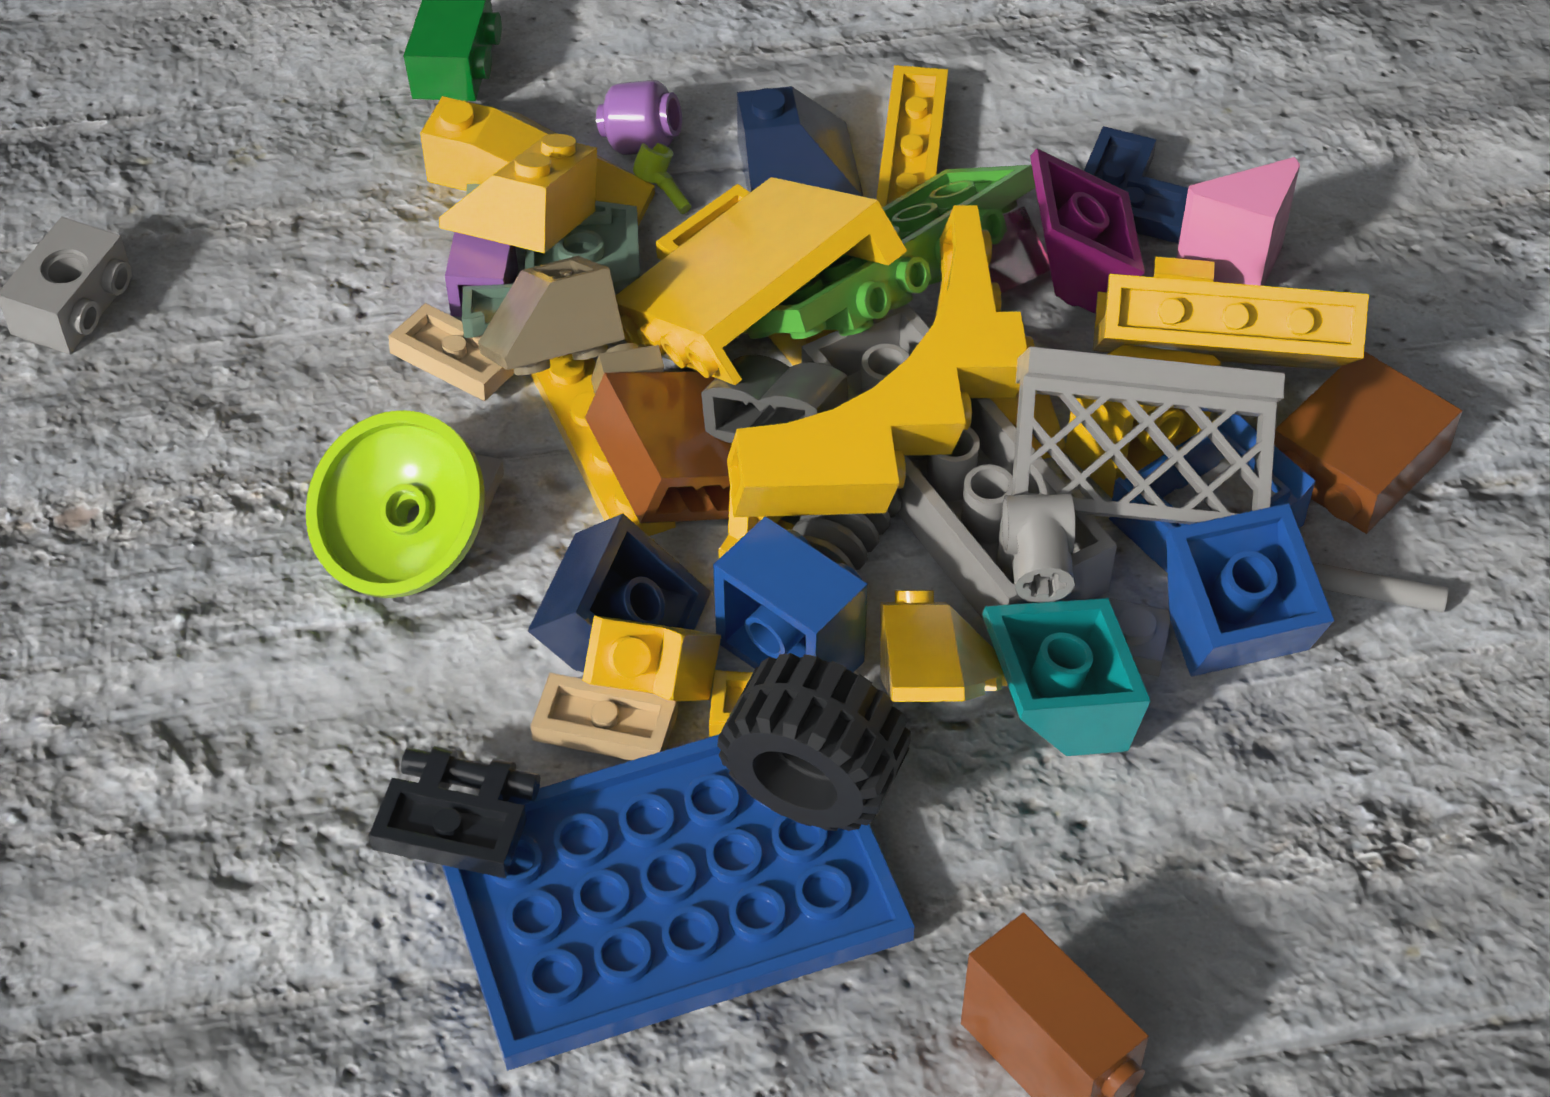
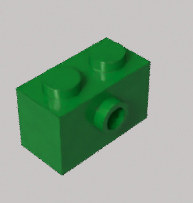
M491 0L421 1L403 55L412 99L440 100L442 96L463 101H476L482 79L488 80L490 78L492 45H499L502 35L501 16L499 12H493Z

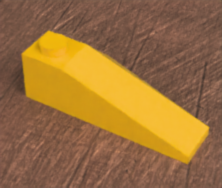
M442 96L420 132L427 181L466 191L467 184H482L518 155L542 139V137L557 133L520 113ZM597 155L596 201L637 206L639 226L655 195V185L640 179L631 172Z
M895 590V602H880V680L892 702L967 701L985 695V691H998L1002 689V686H1008L995 649L948 603L934 602V590Z

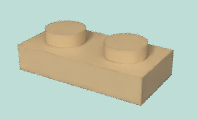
M427 303L423 304L388 336L391 354L483 401H486L515 374L514 369L506 370L480 353L478 342L482 335L464 338L462 321Z
M549 673L531 723L532 740L632 761L667 749L678 715V701H670L653 693L590 685L582 681L581 678Z

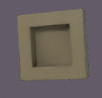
M624 343L609 348L606 353H600L591 378L594 393H596L604 373L663 372L664 364L659 345L640 348L635 343Z

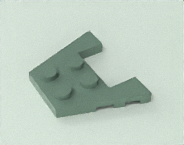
M467 184L466 196L481 184ZM596 201L595 212L547 252L541 253L525 249V269L580 256L609 267L615 295H617L640 277L637 206ZM513 284L463 286L462 324L464 338L483 335Z

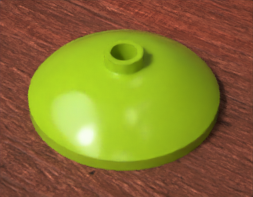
M389 411L373 415L353 425L327 449L314 471L307 493V532L319 562L331 576L343 585L373 597L397 598L409 596L437 584L449 575L464 559L479 531L485 504L484 480L479 462L470 445L456 430L441 420L421 412ZM419 505L418 516L413 522L408 523V512L412 507Z

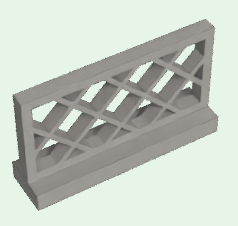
M1031 346L1018 357L1016 383L1020 384L1011 495H1045L1028 493L1030 465L1044 453L1048 452L1071 479V482L1056 494H1068L1077 487L1086 497V499L1073 497L1074 511L1078 514L1179 524H1194L1236 515V513H1230L1213 493L1217 487L1236 471L1253 490L1252 511L1270 507L1277 402L1284 399L1285 373ZM1035 394L1059 396L1076 418L1051 438L1034 418ZM1076 398L1096 401L1085 409ZM1106 401L1122 403L1139 423L1116 444L1111 441L1090 416ZM1140 405L1159 407L1148 416ZM1169 408L1185 409L1202 429L1179 450L1174 447L1154 423ZM1203 411L1221 414L1211 422ZM1233 414L1258 417L1256 444L1242 456L1236 452L1217 429L1218 426ZM1080 423L1105 451L1103 455L1081 473L1056 445L1057 442ZM1143 430L1148 433L1168 457L1164 463L1145 479L1142 478L1120 451ZM1033 434L1042 446L1031 455ZM1206 437L1212 441L1231 464L1208 485L1205 484L1183 457ZM1255 456V469L1253 472L1246 463ZM1110 458L1134 486L1118 502L1103 500L1086 480L1088 476ZM1173 465L1197 492L1181 508L1167 507L1149 486ZM1138 494H1141L1149 505L1129 502ZM1204 500L1212 511L1196 510L1193 508Z

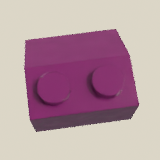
M1037 148L1030 155L1055 296L1068 305L1079 306L1096 314L1097 292H1107L1110 274L1142 276L1145 273L1129 194Z

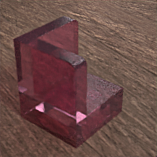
M1025 206L1003 215L1008 231L999 243L992 244L991 261L988 266L991 282L998 283L1001 293L1050 270L1048 256Z

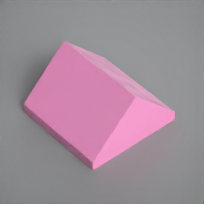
M1292 157L1190 185L1176 258L1215 262L1213 282L1264 286L1282 249L1300 163L1297 159Z

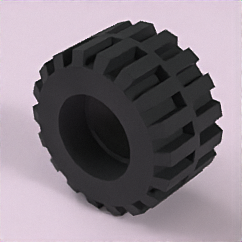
M788 653L779 654L777 659L769 657L763 660L759 667L755 668L721 730L717 746L721 749L719 757L722 764L730 770L729 775L737 784L746 789L750 796L769 807L770 810L810 827L816 826L830 831H837L838 828L851 831L859 829L861 824H870L876 814H878L910 749L908 746L911 742V731L905 727L907 720L904 714L892 706L894 702H892L891 698L885 692L872 685L873 682L861 674L857 675L841 664L833 661L830 663L817 656L804 654L803 657H798Z

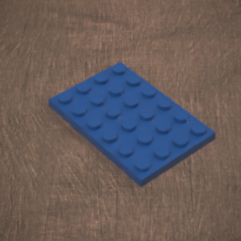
M719 735L541 787L535 801L510 797L507 802L525 805L527 821L506 879L441 865L507 1071L913 941L915 926L870 825L861 824L859 829L851 831L840 828L837 831H830L798 823L770 810L769 807L750 796L747 790L737 784L729 775L730 770L722 764L719 757L721 751L717 746Z

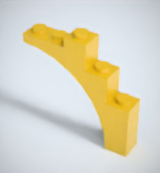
M954 205L940 237L942 282L935 321L902 364L875 387L832 410L789 423L738 428L736 430L727 458L734 517L886 513L896 490L902 489L905 483L906 464L904 455L952 454L962 431L968 430L970 427L972 416L970 398H1015L1020 384L1016 383L1017 359L1030 346L1035 347L1031 336H1025L1021 312H1000V287L997 282H991L988 267L992 255L991 236L988 230H982L978 205Z

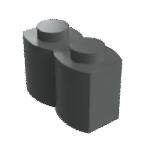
M745 355L732 361L733 366L742 378V381L738 384L733 385L715 378L701 392L705 431L713 437L729 443L733 442L738 428L789 423L832 410L849 401L847 375L842 371L820 363H800L789 367L777 359L763 355Z

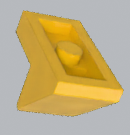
M594 615L582 681L590 685L653 693L670 701L710 700L721 635Z

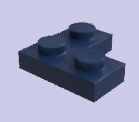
M1103 126L1084 171L1128 192L1138 234L1179 244L1188 188L1146 177L1154 157L1157 139Z

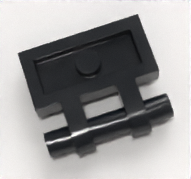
M434 746L431 752L407 747L402 757L401 772L402 774L420 777V780L416 783L391 778L369 833L372 850L506 879L527 821L525 805L507 801L510 799V796L535 801L540 788V774L516 770L515 762L493 758L490 764L458 758L456 750ZM454 784L480 791L478 795L449 790V788Z

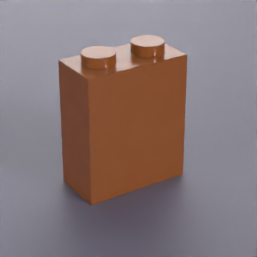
M1364 351L1363 359L1341 366L1275 429L1274 446L1315 480L1311 496L1313 501L1326 508L1337 519L1346 521L1367 534L1450 451L1463 410Z
M697 371L604 373L585 419L640 523L729 519L730 482L727 458L732 443L722 441L707 433L704 423L701 392L715 379L712 376L705 378Z
M1024 912L969 953L961 1024L1031 1097H1134L1136 1087L1145 1074L1142 1063L1149 1036Z

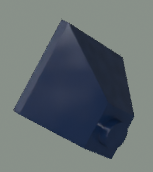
M792 86L737 92L738 146L746 186L749 192H752L770 177L863 196L845 121Z

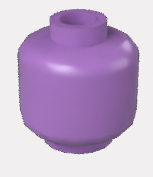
M658 80L625 82L613 85L608 90L604 104H600L597 108L596 123L600 135L607 137L615 151L622 155L638 154L643 143L652 150L657 143L669 147L673 137L678 136L681 132L682 112L677 95L669 92L667 87Z

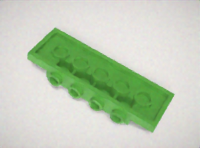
M1015 165L943 170L883 207L907 252L889 266L843 254L743 333H748L749 338L752 339L767 337L774 333H790L792 339H803L814 336L823 330H838L839 335L849 336L871 328L874 325L873 319L883 318L889 310L899 308L911 302L913 299L912 293H921L928 285L942 281L940 237L954 205H978L982 230L989 231L992 244H997L1002 240L1004 234L1008 231L1003 214L1015 209L1018 206L1016 200L1036 188L1032 166Z

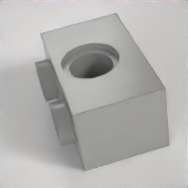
M61 216L0 289V306L10 334L71 354L82 339L95 329L99 318L114 299L127 289L130 279L133 277L121 235Z

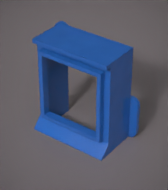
M1231 415L1217 427L1240 456L1256 444L1257 430L1240 415ZM1192 436L1191 438L1187 439L1186 441H1184V442L1181 443L1180 445L1176 446L1175 448H1176L1177 450H1179V449H1180L1181 447H1183L1188 441H1190L1194 436ZM1208 437L1204 438L1183 456L1200 477L1218 466L1220 460L1225 458ZM1274 446L1271 490L1276 494L1271 497L1270 507L1289 503L1298 528H1300L1305 523L1315 480ZM1164 454L1137 472L1145 479L1164 463L1168 457ZM1255 456L1246 463L1253 472L1255 469ZM1173 465L1149 486L1167 507H1173L1163 497L1176 489L1184 488L1189 485V482ZM1119 477L1115 480L1112 501L1118 502L1134 488L1128 478L1123 480ZM1138 494L1129 502L1149 505L1141 494ZM1109 517V520L1165 572H1167L1166 533L1171 528L1189 525Z

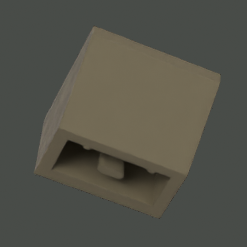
M575 256L521 270L478 342L480 353L506 370L514 369L515 375H529L547 370L551 367L549 359L571 353L574 360L598 357L600 353H606L608 350L607 344L625 339L609 267L580 256Z

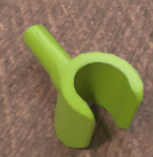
M657 143L653 150L646 144H641L633 165L634 174L646 182L657 184L680 214L687 213L692 205L674 183L671 175L667 173L673 157V151L661 143Z

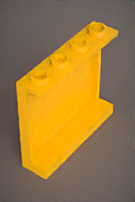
M770 177L615 295L624 332V340L627 343L638 344L640 348L659 345L661 356L672 360L680 368L687 366L697 370L705 378L712 376L736 385L742 381V378L726 355L723 347L843 254L889 266L907 252V249L877 199Z
M1110 274L1107 292H1097L1092 351L1110 353L1126 344L1209 354L1215 356L1221 362L1332 370L1361 360L1364 357L1369 294Z

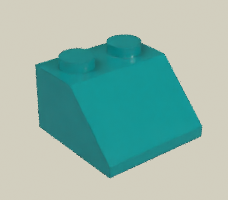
M1109 598L985 606L982 616L1020 720L1065 756L1128 751L1151 701Z

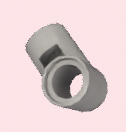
M1005 495L1002 507L1003 547L1005 554H1014L1012 563L1016 593L1022 599L1037 603L1054 602L1064 598L1072 592L1075 586L1072 557L1070 554L1073 552L1075 541V511L1072 495Z

